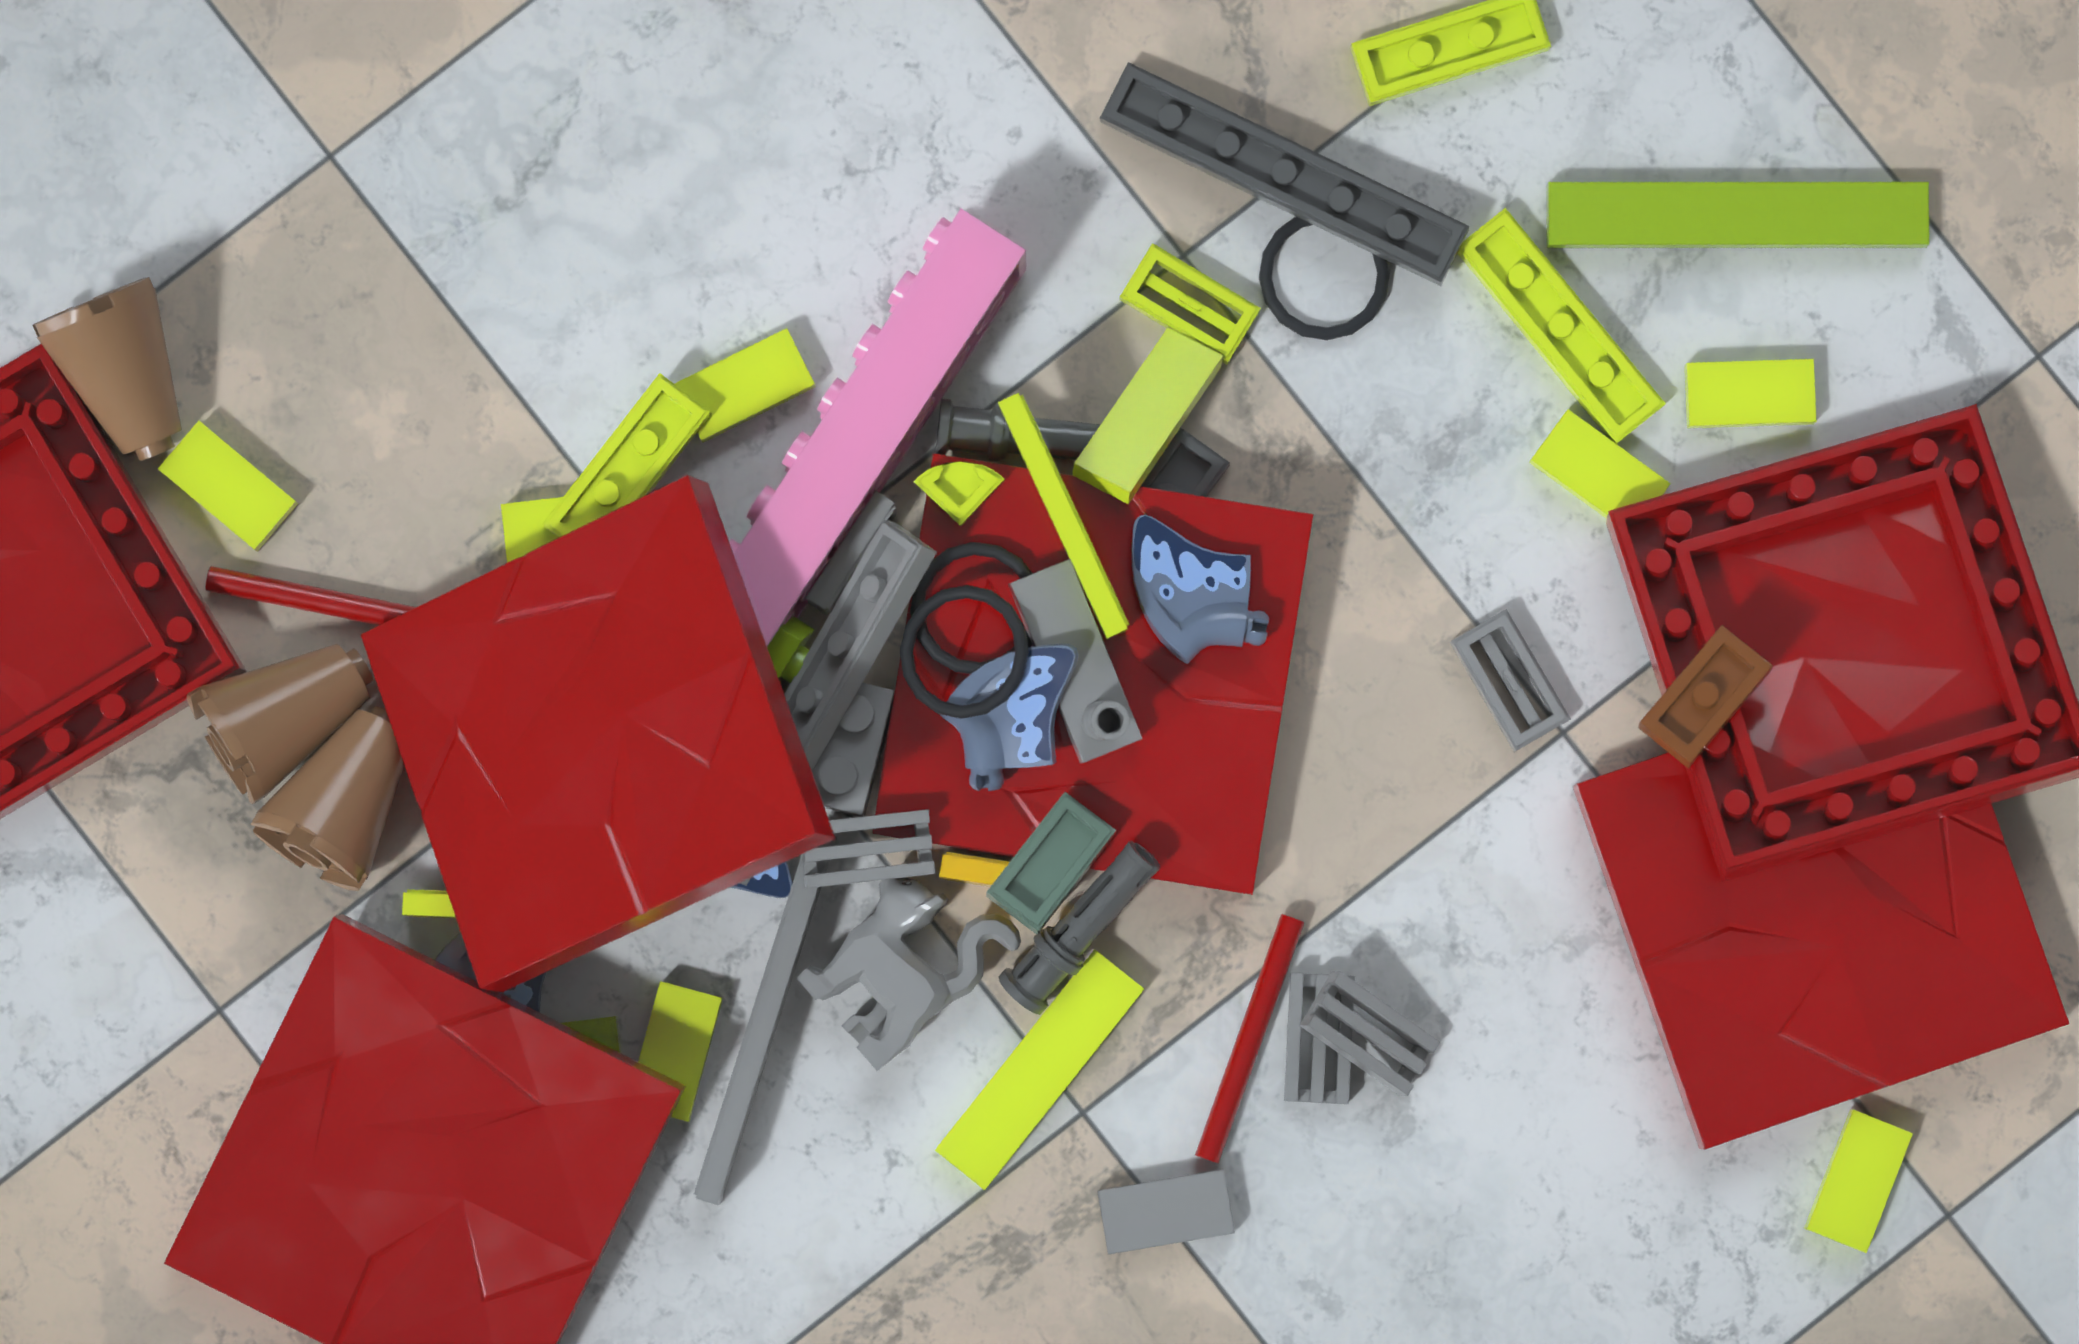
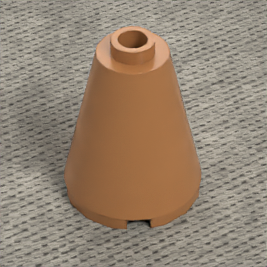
M150 277L142 278L99 295L90 301L68 308L32 325L37 335L36 338L122 454L135 451L139 461H143L175 447L171 435L181 431L182 428L156 288L153 287Z
M334 644L198 687L187 694V701L195 720L206 715L211 725L207 727L209 735L205 736L206 741L236 788L242 795L247 792L249 802L254 804L265 798L369 699L366 685L373 682L374 679L364 659L355 648L346 653L340 645Z
M374 706L371 712L355 711L256 812V816L251 822V825L255 826L252 830L254 834L276 853L300 868L303 867L304 863H307L317 869L324 870L320 879L347 890L359 891L365 880L368 879L404 768L386 709Z

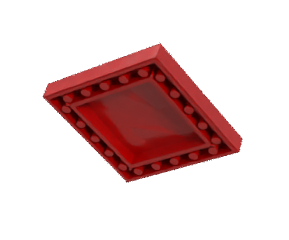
M42 344L0 368V819L188 707L187 694L198 687L247 671L95 416Z
M1977 404L1608 511L1606 525L1661 695L1665 693L1721 625L1773 665L1767 677L1690 768L1685 766L1722 882L2079 778V702Z
M933 453L931 468L950 462H971L984 465L1005 479L962 526L955 522L926 494L919 539L937 552L934 558L947 548L970 542L999 545L1024 561L1032 573L1069 559L1027 468ZM1060 474L1129 623L1126 631L1106 639L1081 585L1142 739L1085 763H1080L1060 712L1057 709L1054 724L1055 764L1027 768H1002L1004 784L1000 789L988 791V788H982L979 791L974 790L969 784L970 769L965 768L961 734L940 714L934 712L915 697L903 676L900 657L875 815L929 810L930 822L928 825L932 844L1014 857L1063 793L1066 792L1116 830L1113 839L1089 869L1105 871L1131 840L1134 844L1138 843L1145 848L1160 864L1161 868L1150 879L1253 895L1314 514L1141 486L1130 503L1127 504L1075 476ZM1148 515L1202 548L1220 553L1250 555L1251 577L1248 611H1263L1269 616L1265 643L1255 646L1243 642L1242 647L1226 645L1207 646L1188 664L1172 654L1152 631L1143 614L1136 594L1131 556L1132 532L1135 520L1139 516ZM972 555L953 560L935 575L926 591L925 601L940 590L963 585L989 589L1010 603L1022 621L1008 586L1009 583L1020 578L1013 568L995 558ZM912 597L909 600L906 624L911 618ZM968 598L949 601L931 612L926 618L928 631L940 648L961 660L982 662L1001 657L1014 647L1013 633L1005 618L986 602ZM916 637L913 649L916 673L926 690L941 701L947 702L954 690L971 674L954 672L932 659ZM914 824L875 828L872 830V834L894 838L915 837Z
M686 475L528 552L524 556L518 557L360 634L416 801L421 809L422 819L480 989L504 992L836 839L708 482Z
M1669 752L1572 786L1699 1149L1706 1150L2070 1024L1992 804L1722 882L1685 766Z
M344 914L334 916L163 1264L322 1344H559L686 1086L497 991L480 989L477 981Z

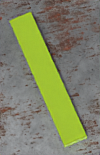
M1548 182L1546 185L1547 248H1926L1929 245V182Z

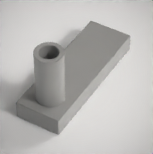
M1065 560L1009 583L1008 586L1033 646L1072 644L1078 650V661L1060 700L1058 710L1079 762L1085 763L1141 740L1142 736L1071 560Z

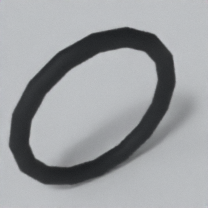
M1294 217L1275 231L1262 253L1259 281L1265 304L1280 324L1302 337L1331 340L1354 334L1374 319L1387 297L1390 278L1388 261L1373 254L1377 270L1375 290L1361 313L1347 323L1331 327L1305 324L1287 312L1276 296L1272 280L1275 256L1284 241L1301 228L1312 225L1298 217Z
M970 542L947 548L932 560L914 591L910 609L911 617L919 605L925 601L926 591L935 575L953 560L972 555L991 557L1013 568L1020 579L1033 573L1020 557L999 545ZM926 620L917 632V639L932 659L954 672L972 674L986 663L997 659L976 662L956 658L940 648L929 633ZM1025 630L1028 647H1031V640L1029 638L1027 630ZM1015 646L1005 654L1015 651Z
M970 585L940 590L921 603L905 626L900 647L903 676L915 697L937 714L959 719L987 714L1007 701L1023 679L1029 654L1025 626L1013 606L992 590ZM968 598L986 602L1003 615L1013 633L1015 656L1011 673L997 692L982 702L957 705L941 701L926 690L916 673L913 649L917 632L931 612L946 602Z

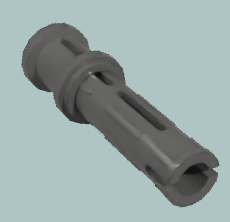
M941 398L936 454L946 455L949 450L987 454L989 461L999 462L1000 459H1006L1007 453L1021 454L998 404H995L992 410L953 406L951 399ZM1034 418L1052 458L1077 460L1101 425Z
M1130 840L1112 864L1095 880L1055 927L1047 926L1038 935H1035L1033 937L1034 947L1014 969L1006 968L998 976L999 982L1007 993L1027 1010L1041 1015L1049 1006L1047 997L1068 974L1076 975L1084 967L1085 957L1083 953L1091 946V943L1133 899V896L1159 871L1161 867L1158 861L1138 843L1134 844Z

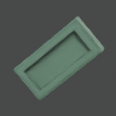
M1064 792L988 889L986 897L1038 935L1113 839L1116 830Z

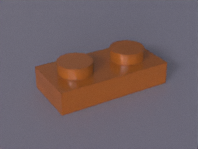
M1721 625L1639 722L1638 728L1687 768H1690L1767 677L1773 665Z

